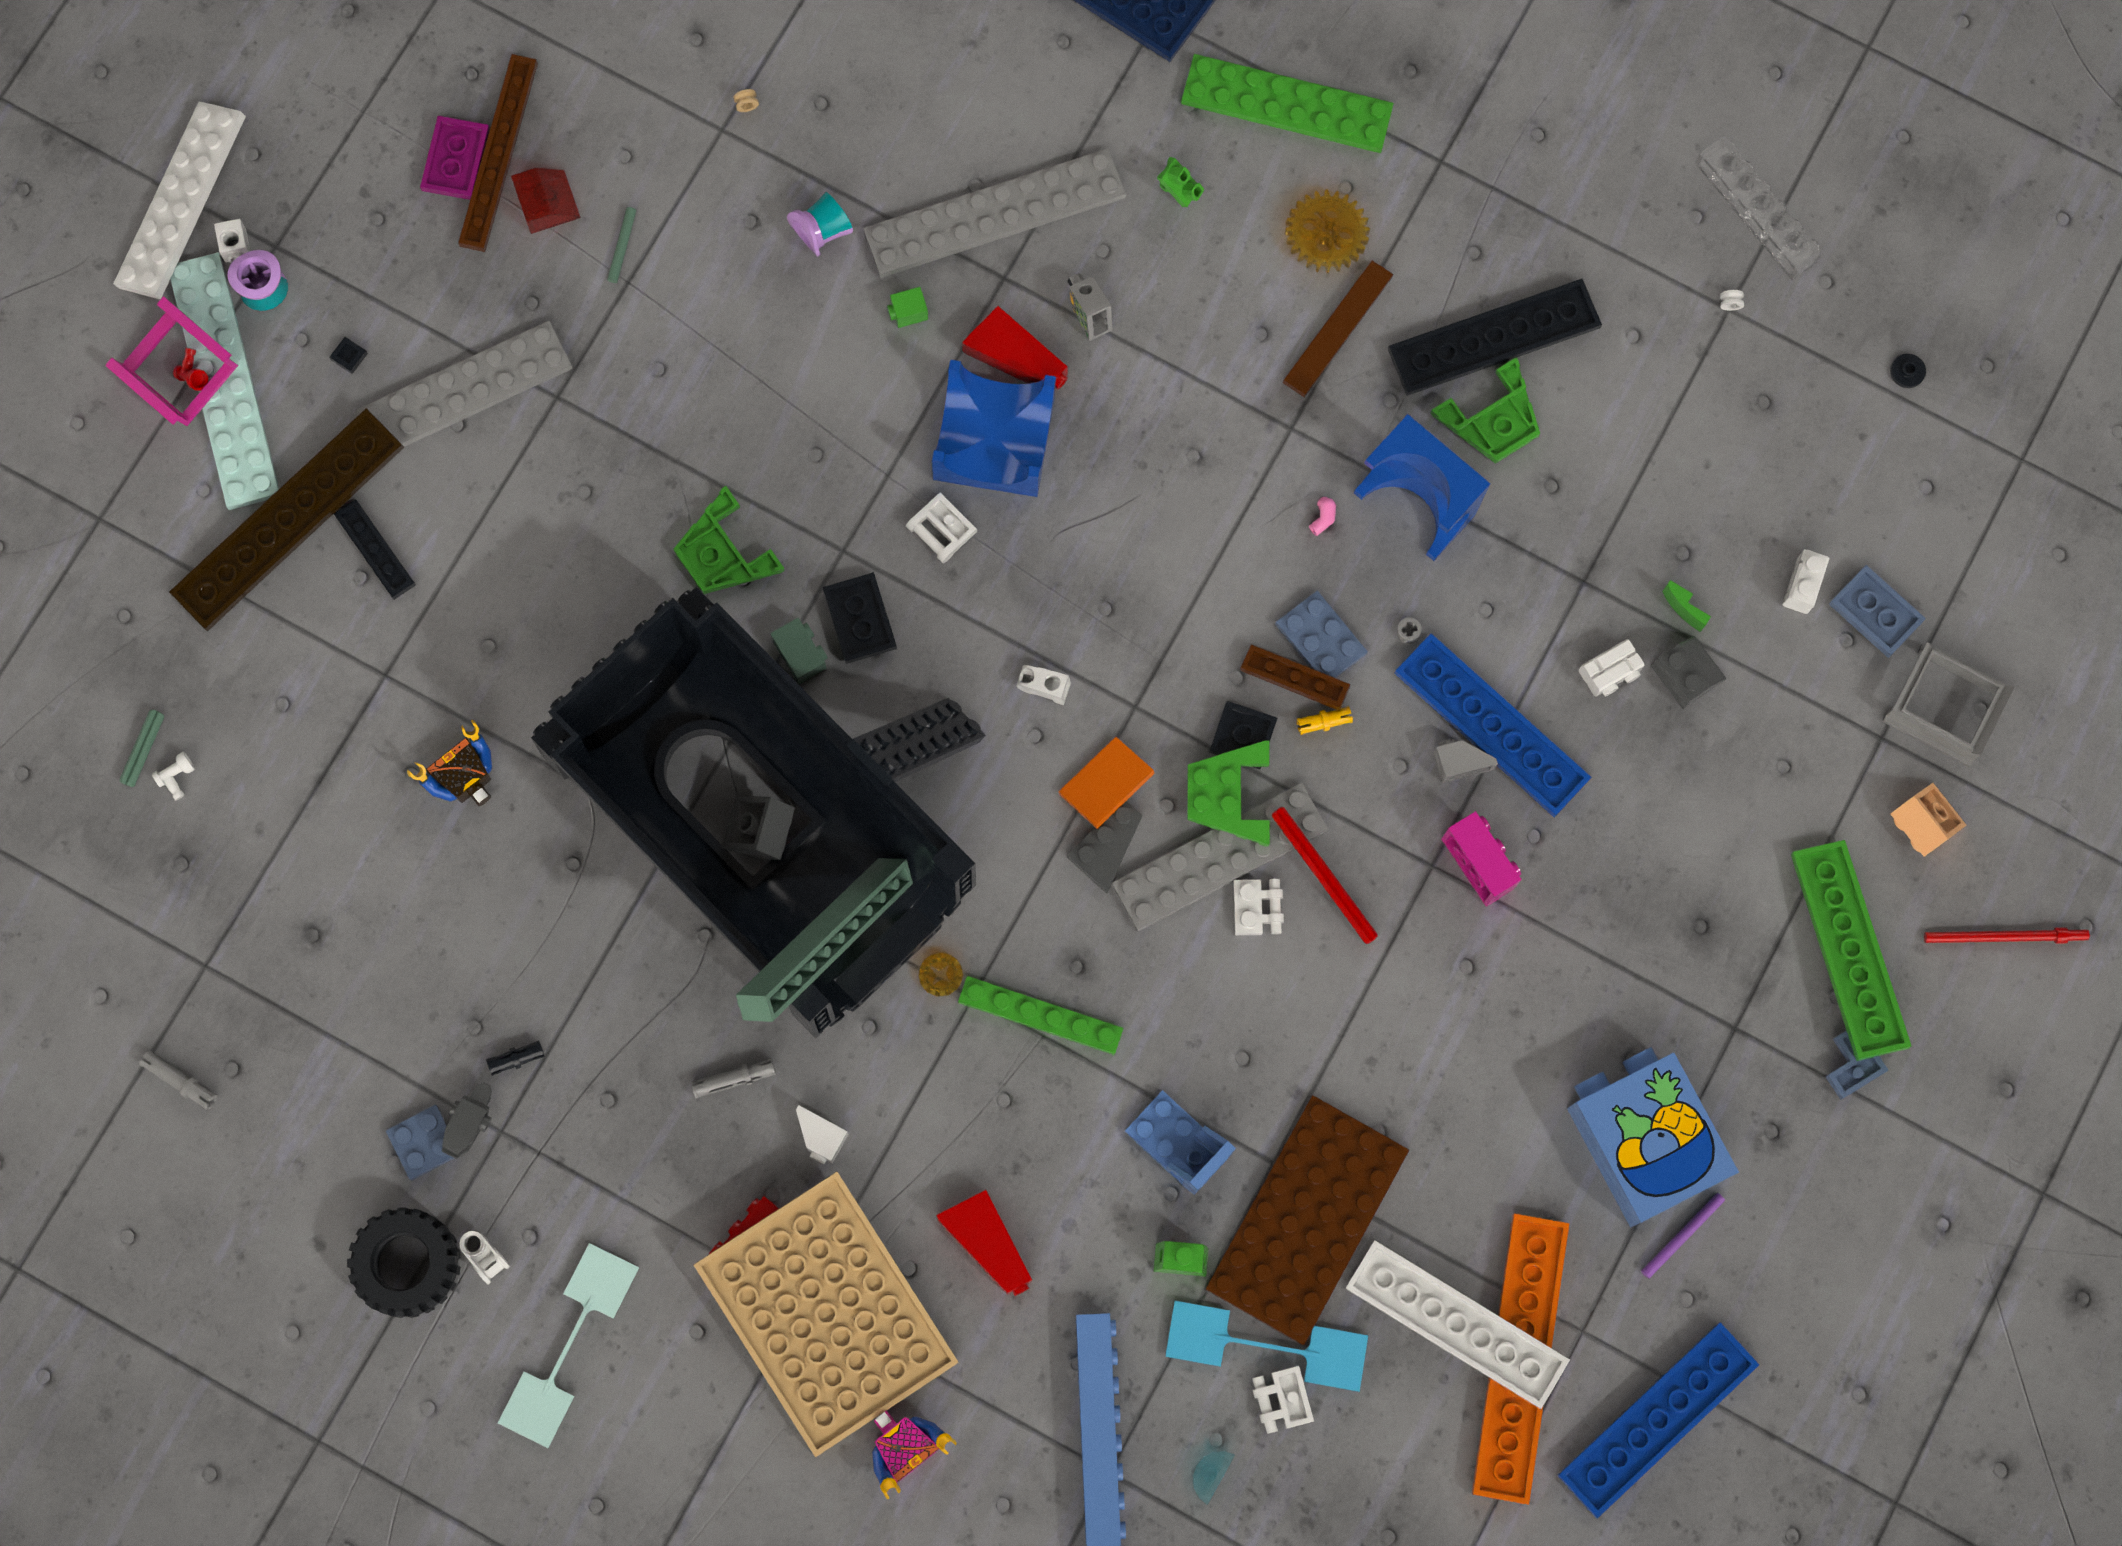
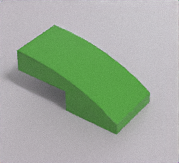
M1670 580L1662 591L1666 600L1685 622L1701 632L1711 616L1688 603L1693 593Z

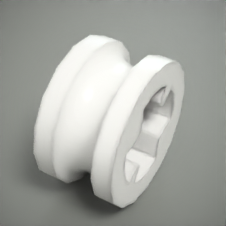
M1740 290L1722 292L1720 294V299L1723 300L1720 304L1721 309L1733 311L1743 308L1744 301L1741 299L1744 297V293Z

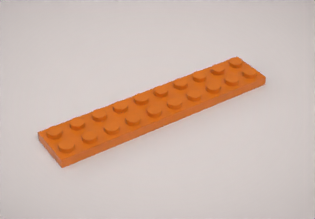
M1514 1213L1511 1222L1498 1316L1552 1348L1569 1223ZM1491 1378L1488 1379L1471 1495L1529 1505L1543 1407L1539 1409Z

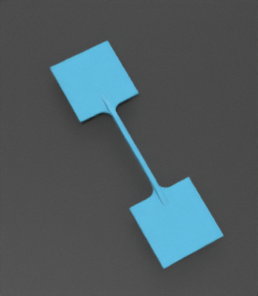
M1174 1301L1165 1357L1221 1367L1225 1345L1229 1342L1303 1355L1307 1361L1304 1382L1360 1392L1368 1335L1314 1326L1309 1347L1305 1350L1233 1338L1227 1332L1230 1310Z

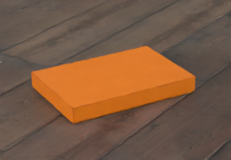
M1115 737L1059 791V794L1098 829L1155 773L1147 763Z

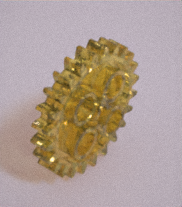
M1328 189L1325 190L1324 196H1320L1319 192L1315 191L1313 199L1306 194L1304 203L1298 200L1296 202L1297 209L1291 208L1289 214L1291 217L1287 218L1286 225L1289 227L1285 229V235L1290 236L1287 238L1286 244L1293 245L1291 254L1299 252L1298 262L1304 259L1307 260L1306 268L1315 264L1316 272H1318L1321 266H1325L1326 272L1329 273L1331 266H1334L1337 272H1340L1342 263L1345 267L1349 268L1351 260L1357 262L1359 254H1364V245H1367L1369 241L1366 235H1369L1370 228L1365 226L1369 219L1367 217L1361 218L1364 213L1363 208L1355 209L1358 201L1355 200L1352 203H1348V194L1341 199L1339 198V191H1336L1334 196H1330ZM1326 212H1335L1337 217L1330 218L1326 215ZM1307 223L1315 226V229L1308 230L1303 225ZM1346 232L1351 238L1344 239L1339 234ZM1326 245L1329 250L1321 251L1317 246Z

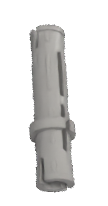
M149 1050L142 1056L146 1059L145 1061L140 1059L139 1065L146 1068L180 1091L182 1097H189L204 1107L205 1110H209L214 1105L211 1100H217L218 1096L198 1084L199 1080L194 1077L189 1078L153 1054L152 1051Z
M772 1058L750 1065L745 1063L741 1065L742 1067L692 1081L691 1084L695 1098L698 1099L705 1095L747 1084L749 1086L759 1079L775 1076L776 1070Z

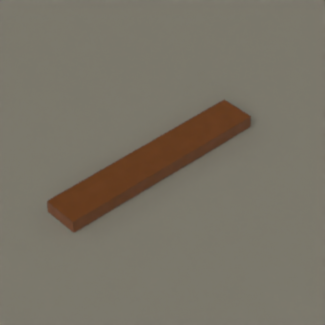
M1372 260L1285 377L1283 384L1305 398L1388 285L1394 274Z

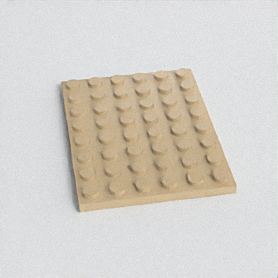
M835 1172L693 1264L815 1457L959 1363L838 1172Z

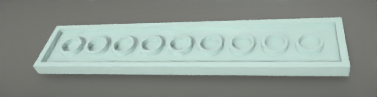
M217 252L179 262L170 278L177 308L232 355L230 359L238 365L202 408L226 507L228 510H233L266 501L279 490L221 255ZM183 328L187 348L196 350L192 369L197 368L205 371L209 382L224 362Z

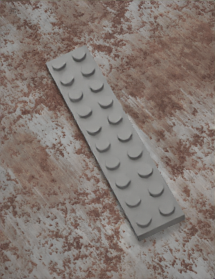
M1107 148L865 227L863 230L880 278L1124 199L1126 198V193L1110 151Z

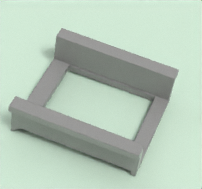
M1927 642L1922 644L1917 654L1919 657L1894 707L1886 713L1882 722L1970 767L1972 762L1981 756L2015 686L2005 685L1931 646ZM1929 661L1994 694L1970 743L1905 710Z

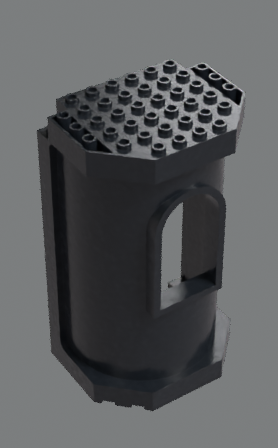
M695 587L692 591H685L677 601L672 598L669 602H662L655 609V615L648 621H641L634 628V634L627 640H620L614 646V652L609 657L598 660L592 667L593 671L586 678L580 677L571 686L572 690L565 697L560 696L551 704V710L548 713L552 719L547 723L542 722L533 731L534 735L531 739L542 757L564 780L570 777L758 972L769 964L878 858L907 859L913 884L789 1005L792 1015L814 1038H817L828 1025L832 1027L841 1021L845 1016L844 1011L853 1012L858 1009L941 929L944 915L947 917L952 915L961 904L960 900L976 886V863L896 782L885 786L847 747L852 738L717 602L713 604ZM711 735L724 738L733 743L810 821L785 846L781 860L771 859L754 876L727 850L721 848L720 842L681 804L668 788V763L677 748L692 738Z

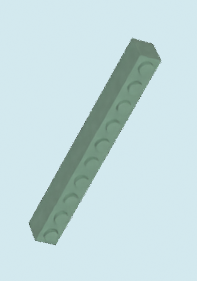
M878 858L736 994L743 1020L773 1022L913 884L907 859Z

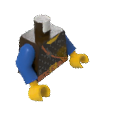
M471 720L475 726L472 732H466L463 725L461 726V730L466 738L426 769L418 762H414L419 766L420 772L417 775H413L407 770V774L411 778L419 780L420 785L434 797L450 802L457 799L461 803L471 797L478 806H482L491 798V795L484 788L491 780L489 776L492 770L491 750L483 736L478 734L479 728L477 723Z

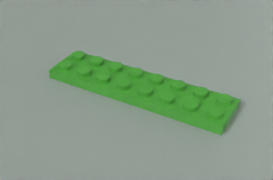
M1197 54L1193 56L1181 101L1183 105L1377 153L1382 151L1394 104Z
M1845 840L1792 852V861L1856 1061L1909 1049L1912 1047Z

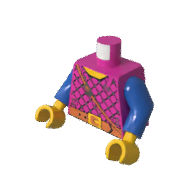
M888 1411L877 1417L874 1422L883 1435L875 1441L876 1446L872 1451L873 1469L886 1499H889L887 1492L890 1488H896L897 1492L900 1493L901 1489L897 1483L939 1449L944 1454H949L945 1450V1445L948 1442L956 1445V1440L941 1430L935 1423L917 1416L910 1419L905 1417L898 1423L895 1422Z

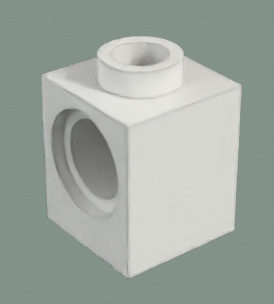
M241 219L214 224L219 253L225 263H232L237 257L250 251L247 231ZM232 240H239L236 245L228 246Z

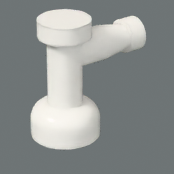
M183 751L176 756L174 764L160 772H153L152 777L159 787L166 785L176 801L185 795L182 790L180 791L178 783L173 776L182 771L184 773H191L195 770V767L188 755Z

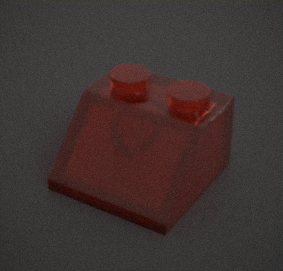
M533 168L511 175L531 234L581 218L564 170Z

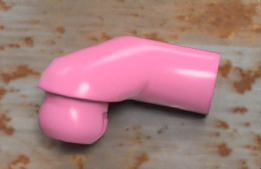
M1322 497L1318 500L1317 505L1320 509V517L1309 525V529L1315 536H1318L1335 521L1336 504L1331 498Z

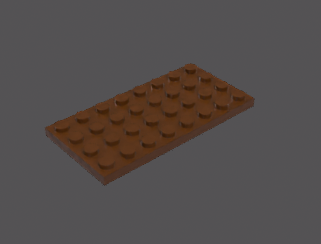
M1312 1095L1205 1290L1304 1346L1405 1160L1409 1149Z

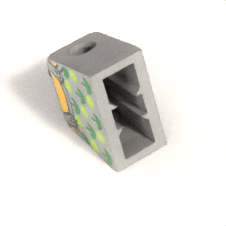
M1080 273L1072 275L1068 279L1071 306L1089 341L1112 331L1111 305L1095 279L1089 277L1084 280Z

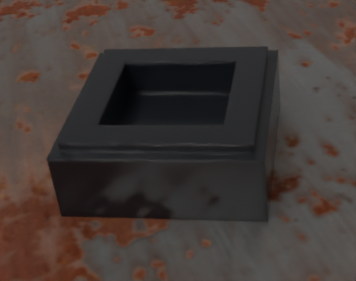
M344 337L329 358L353 374L368 353L365 349Z

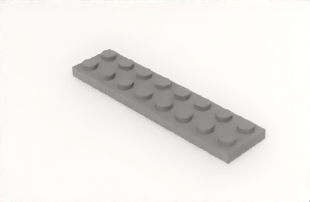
M547 321L356 410L360 414L367 408L405 447L573 368L550 321Z
M1300 783L1241 815L1242 820H1270L1269 846H1262L1257 842L1236 837L1234 834L1213 829L1112 882V887L1137 932L1294 850L1295 848L1272 818L1271 814L1278 808L1283 806L1309 841L1326 833L1328 828L1304 785Z

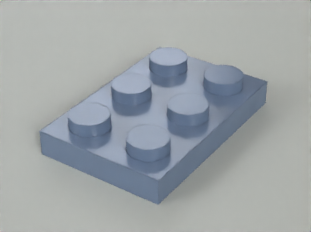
M1867 565L1829 603L1833 609L1888 658L1926 619Z
M1318 590L1275 623L1277 628L1311 669L1334 678L1338 677L1368 653Z

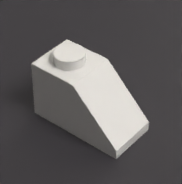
M798 1105L796 1112L806 1147L811 1152L810 1158L823 1165L826 1161L833 1164L849 1135L848 1132Z

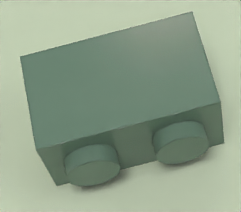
M796 618L770 633L774 645L799 685L827 669L825 660L828 657L821 645L816 647L811 638L814 637V634L807 622L802 624L800 619Z

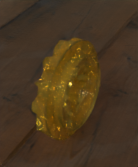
M947 953L930 955L923 961L919 969L920 984L927 993L937 997L949 996L959 988L963 979L960 963L955 957ZM949 966L946 977L950 982L941 979L933 984L936 974L931 968L942 971L943 968L945 969Z

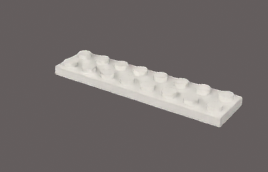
M198 102L113 283L117 288L157 299L162 298L246 116L241 111Z
M1375 1240L1346 1287L1351 1293L1539 1409H1542L1570 1359Z

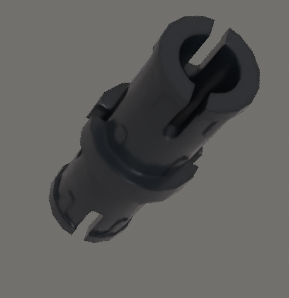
M538 1040L524 1047L510 1048L509 1052L488 1058L486 1062L493 1076L515 1067L516 1069L522 1068L521 1065L543 1058L545 1055Z

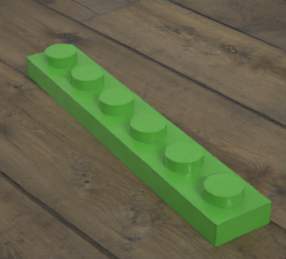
M969 976L966 978L958 1001L959 1004L1112 1055L1116 1053L1124 1029Z

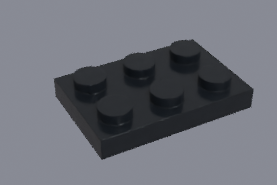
M874 572L822 587L846 664L897 649Z

